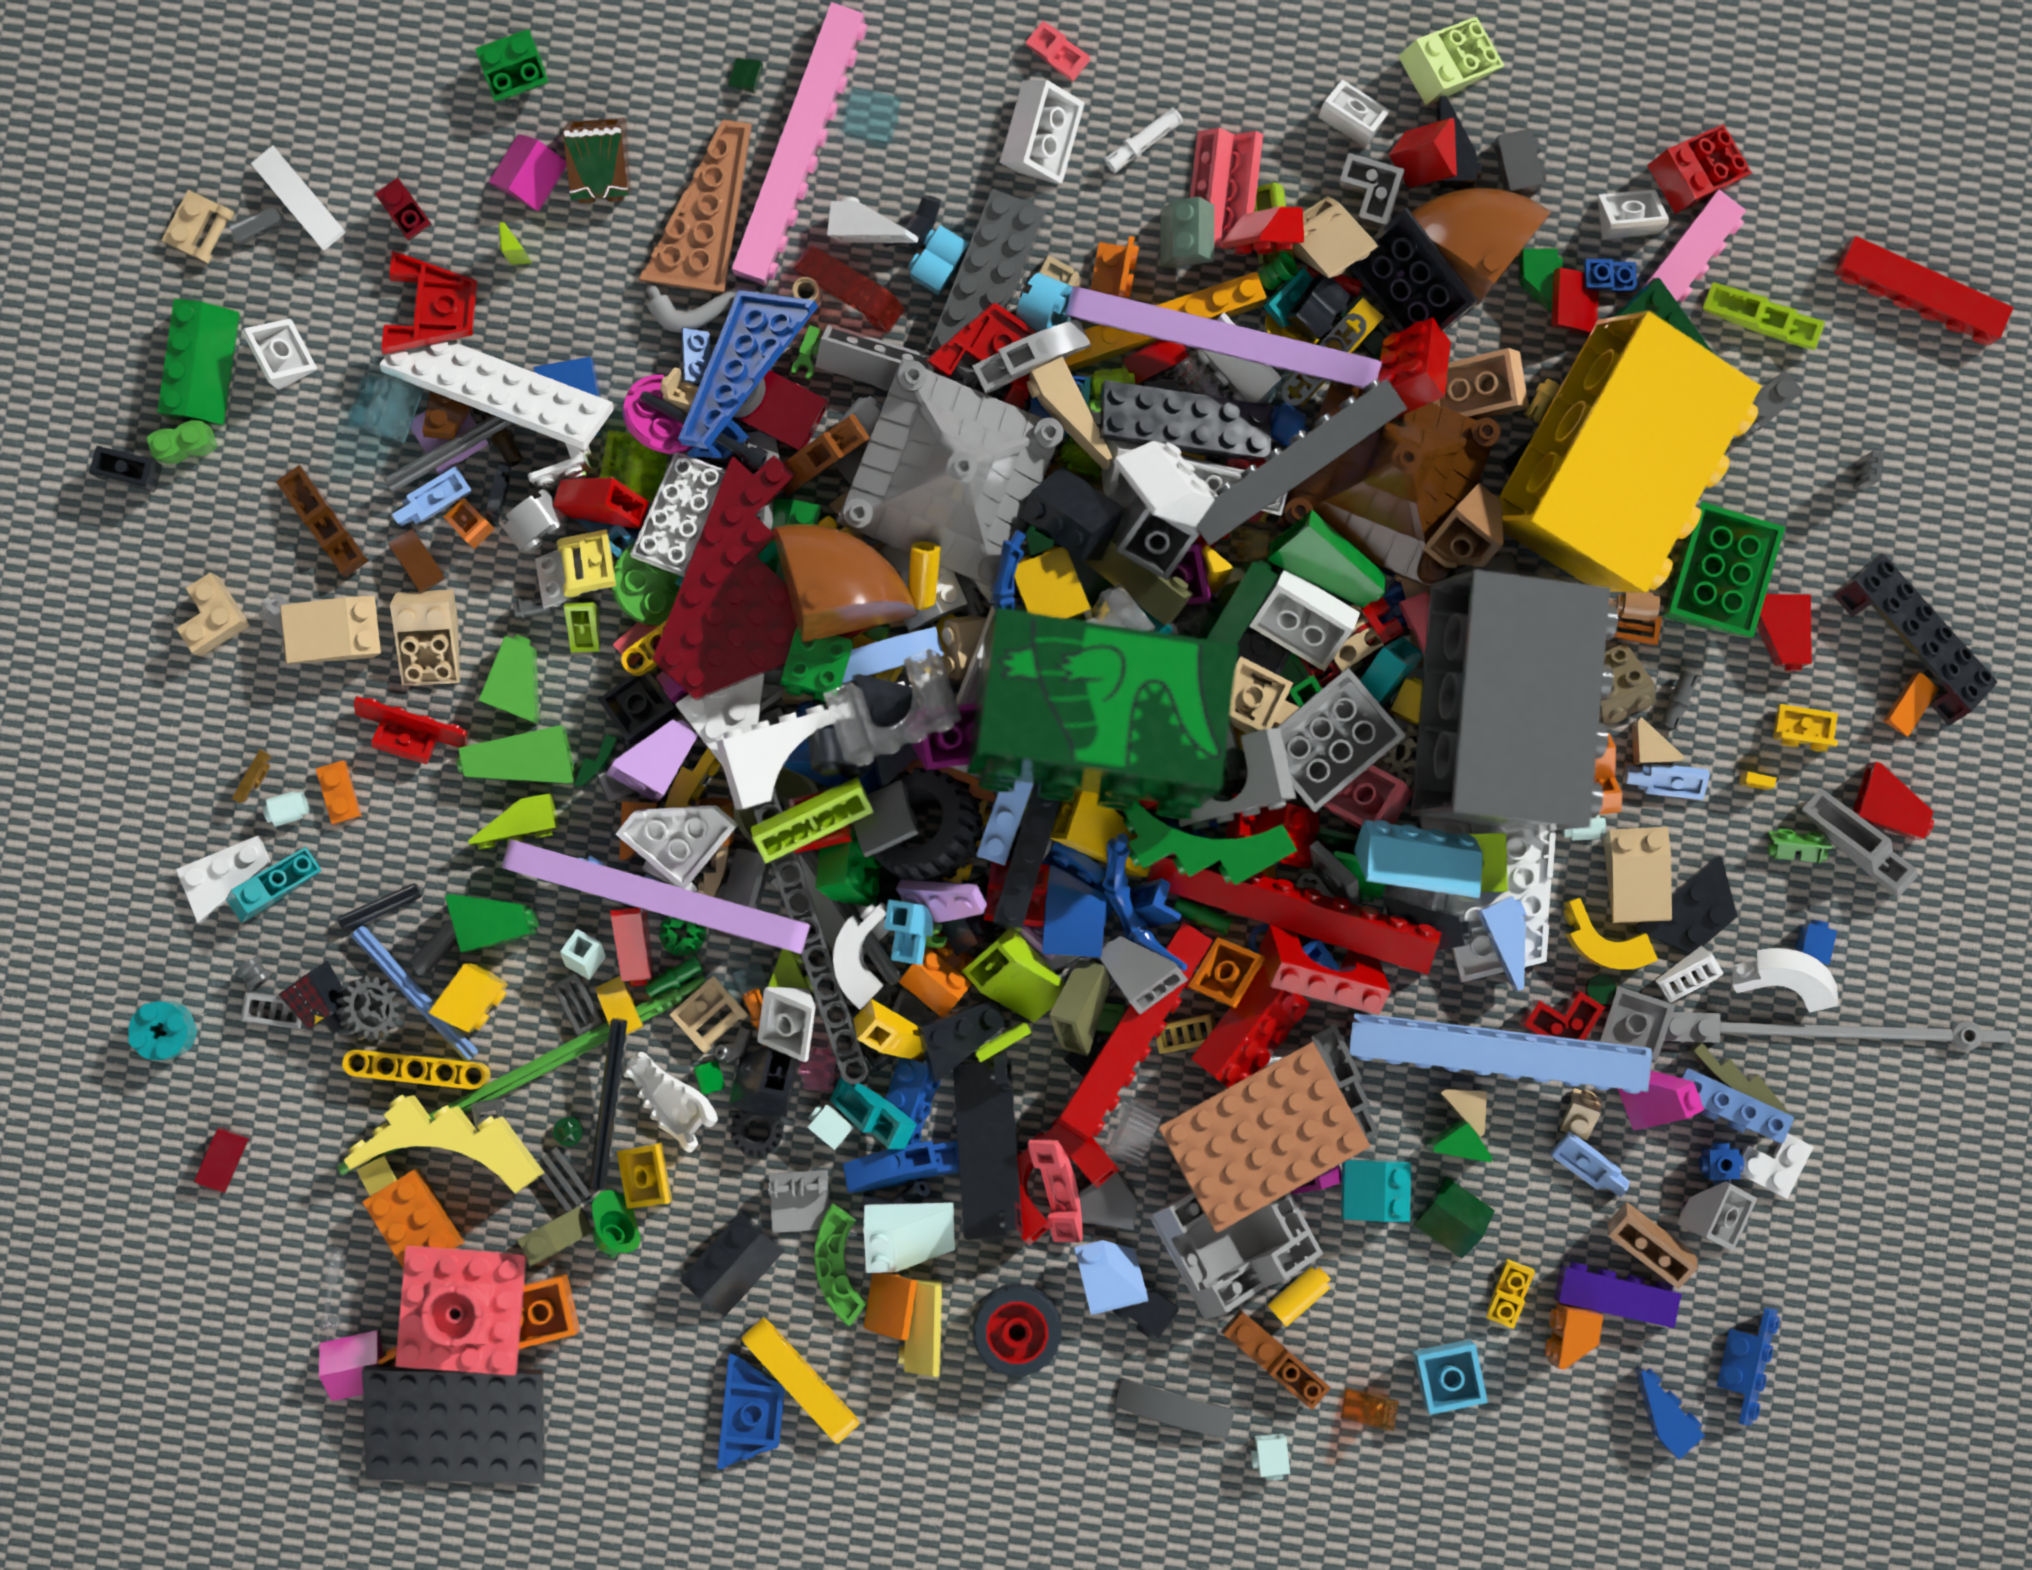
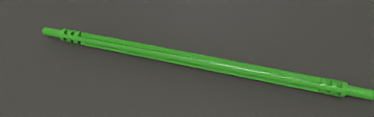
M704 975L679 988L673 987L635 1007L641 1022L643 1023L684 1002L683 998L693 994L707 982ZM608 1022L446 1106L449 1108L459 1106L466 1115L472 1112V1103L496 1099L607 1042L610 1030ZM438 1109V1110H436L435 1112L429 1114V1116L432 1118L433 1121H435L433 1115H434L436 1112H438L440 1109ZM401 1148L377 1155L366 1163H370L382 1156H387ZM345 1162L337 1165L342 1176L354 1170H350Z

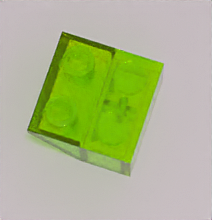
M608 430L600 478L613 477L645 500L654 501L665 475L668 453L658 452L646 447L630 433Z

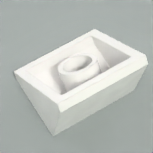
M1342 80L1323 103L1318 118L1366 148L1390 110Z
M1656 190L1598 195L1602 239L1657 235L1669 223V218Z
M291 319L244 328L242 330L267 381L277 390L311 374L317 369Z
M780 987L764 988L757 1042L803 1062L808 1061L815 1014V1004L810 990Z

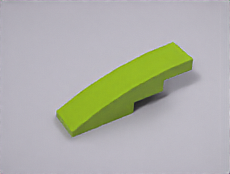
M1712 282L1703 306L1704 311L1729 322L1813 351L1816 350L1825 327V321L1798 314L1797 309L1769 302L1768 297Z

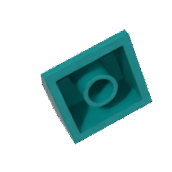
M1346 1160L1342 1162L1341 1219L1410 1222L1411 1162L1398 1160Z

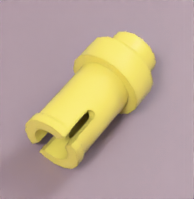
M1546 379L1544 383H1540L1535 390L1537 394L1524 415L1530 420L1533 417L1534 422L1540 423L1556 396L1560 385L1551 379Z

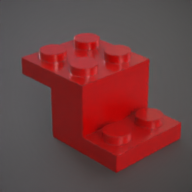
M1233 794L1232 799L1237 797L1239 794ZM1286 803L1285 807L1269 810L1268 806L1259 808V814L1243 817L1242 813L1234 815V821L1228 822L1225 839H1240L1261 834L1283 824L1297 851L1277 863L1310 870V846L1314 843L1316 832L1319 829L1320 812H1314L1310 809Z

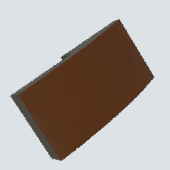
M413 529L387 543L420 594L445 580L438 565Z

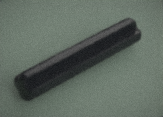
M412 883L339 916V925L343 931H348L421 898V890L417 884Z

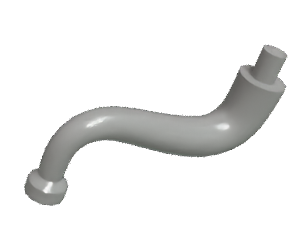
M652 286L647 289L651 299L647 307L656 321L665 329L671 332L682 333V328L696 330L731 307L738 290L759 292L751 287H736L720 294L692 311L680 313L675 310L669 296L661 295L657 286Z

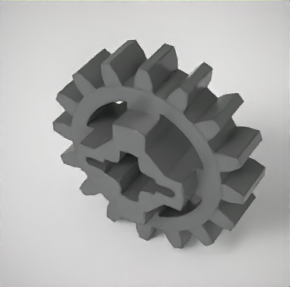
M364 976L349 982V986L341 989L344 997L337 999V1003L342 1005V1009L336 1012L338 1015L344 1016V1020L340 1023L341 1026L347 1024L350 1026L348 1029L349 1035L358 1032V1040L367 1038L368 1041H373L388 1035V1031L396 1027L392 1020L400 1016L394 1012V1008L400 1006L399 1003L392 1001L396 993H388L386 990L389 984L386 982L379 985L378 977L369 979L368 976Z

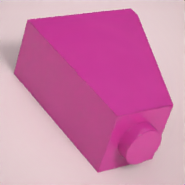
M1650 1070L1648 1092L1641 1091L1640 1093L1632 1094L1617 1088L1633 1131L1687 1119L1704 1110L1700 1095L1693 1081Z

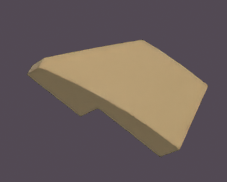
M1049 255L1045 257L1038 273L1081 288L1078 271L1074 272L1073 268Z

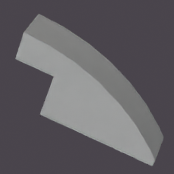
M1822 788L1802 808V812L1825 836L1896 897L1899 898L1918 877L1917 869L1893 852L1890 838Z

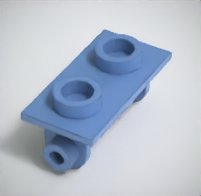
M682 328L684 382L699 386L711 358L710 332Z

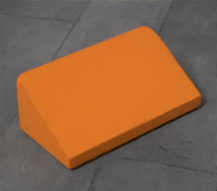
M1921 672L1913 673L1883 722L1904 736L1909 737L1939 688Z

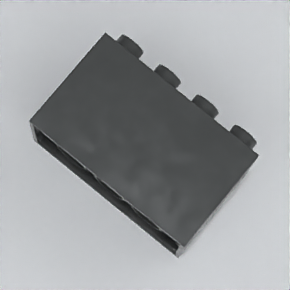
M1480 570L1469 571L1431 583L1410 816L1536 831L1590 828L1591 818H1596L1599 815L1603 804L1602 786L1600 783L1594 782L1596 759L1603 757L1608 744L1607 727L1604 723H1599L1601 699L1604 700L1609 696L1613 684L1612 667L1609 664H1604L1606 640L1609 641L1613 638L1618 625L1617 608L1614 605H1609L1610 588Z

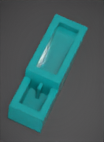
M840 1076L830 1101L862 1132H871L888 1149H905L917 1124L877 1093L860 1083H848Z

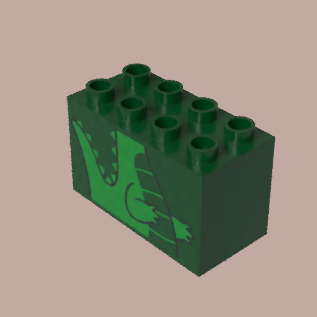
M997 608L985 634L966 773L980 775L979 787L989 791L1014 792L1015 782L1022 781L1039 784L1038 796L1049 800L1073 801L1075 791L1082 790L1098 793L1097 805L1104 808L1131 810L1133 809L1134 800L1141 799L1157 802L1156 814L1160 816L1190 819L1192 818L1193 809L1202 808L1222 786L1238 645Z

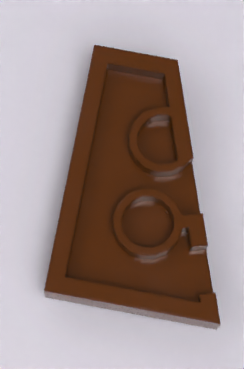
M430 391L422 429L423 436L453 440L468 416L470 406Z

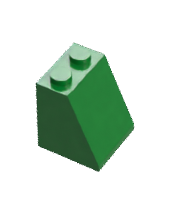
M454 894L445 895L460 953H473L539 934L537 927L541 926L538 912L536 909L532 910L529 905Z

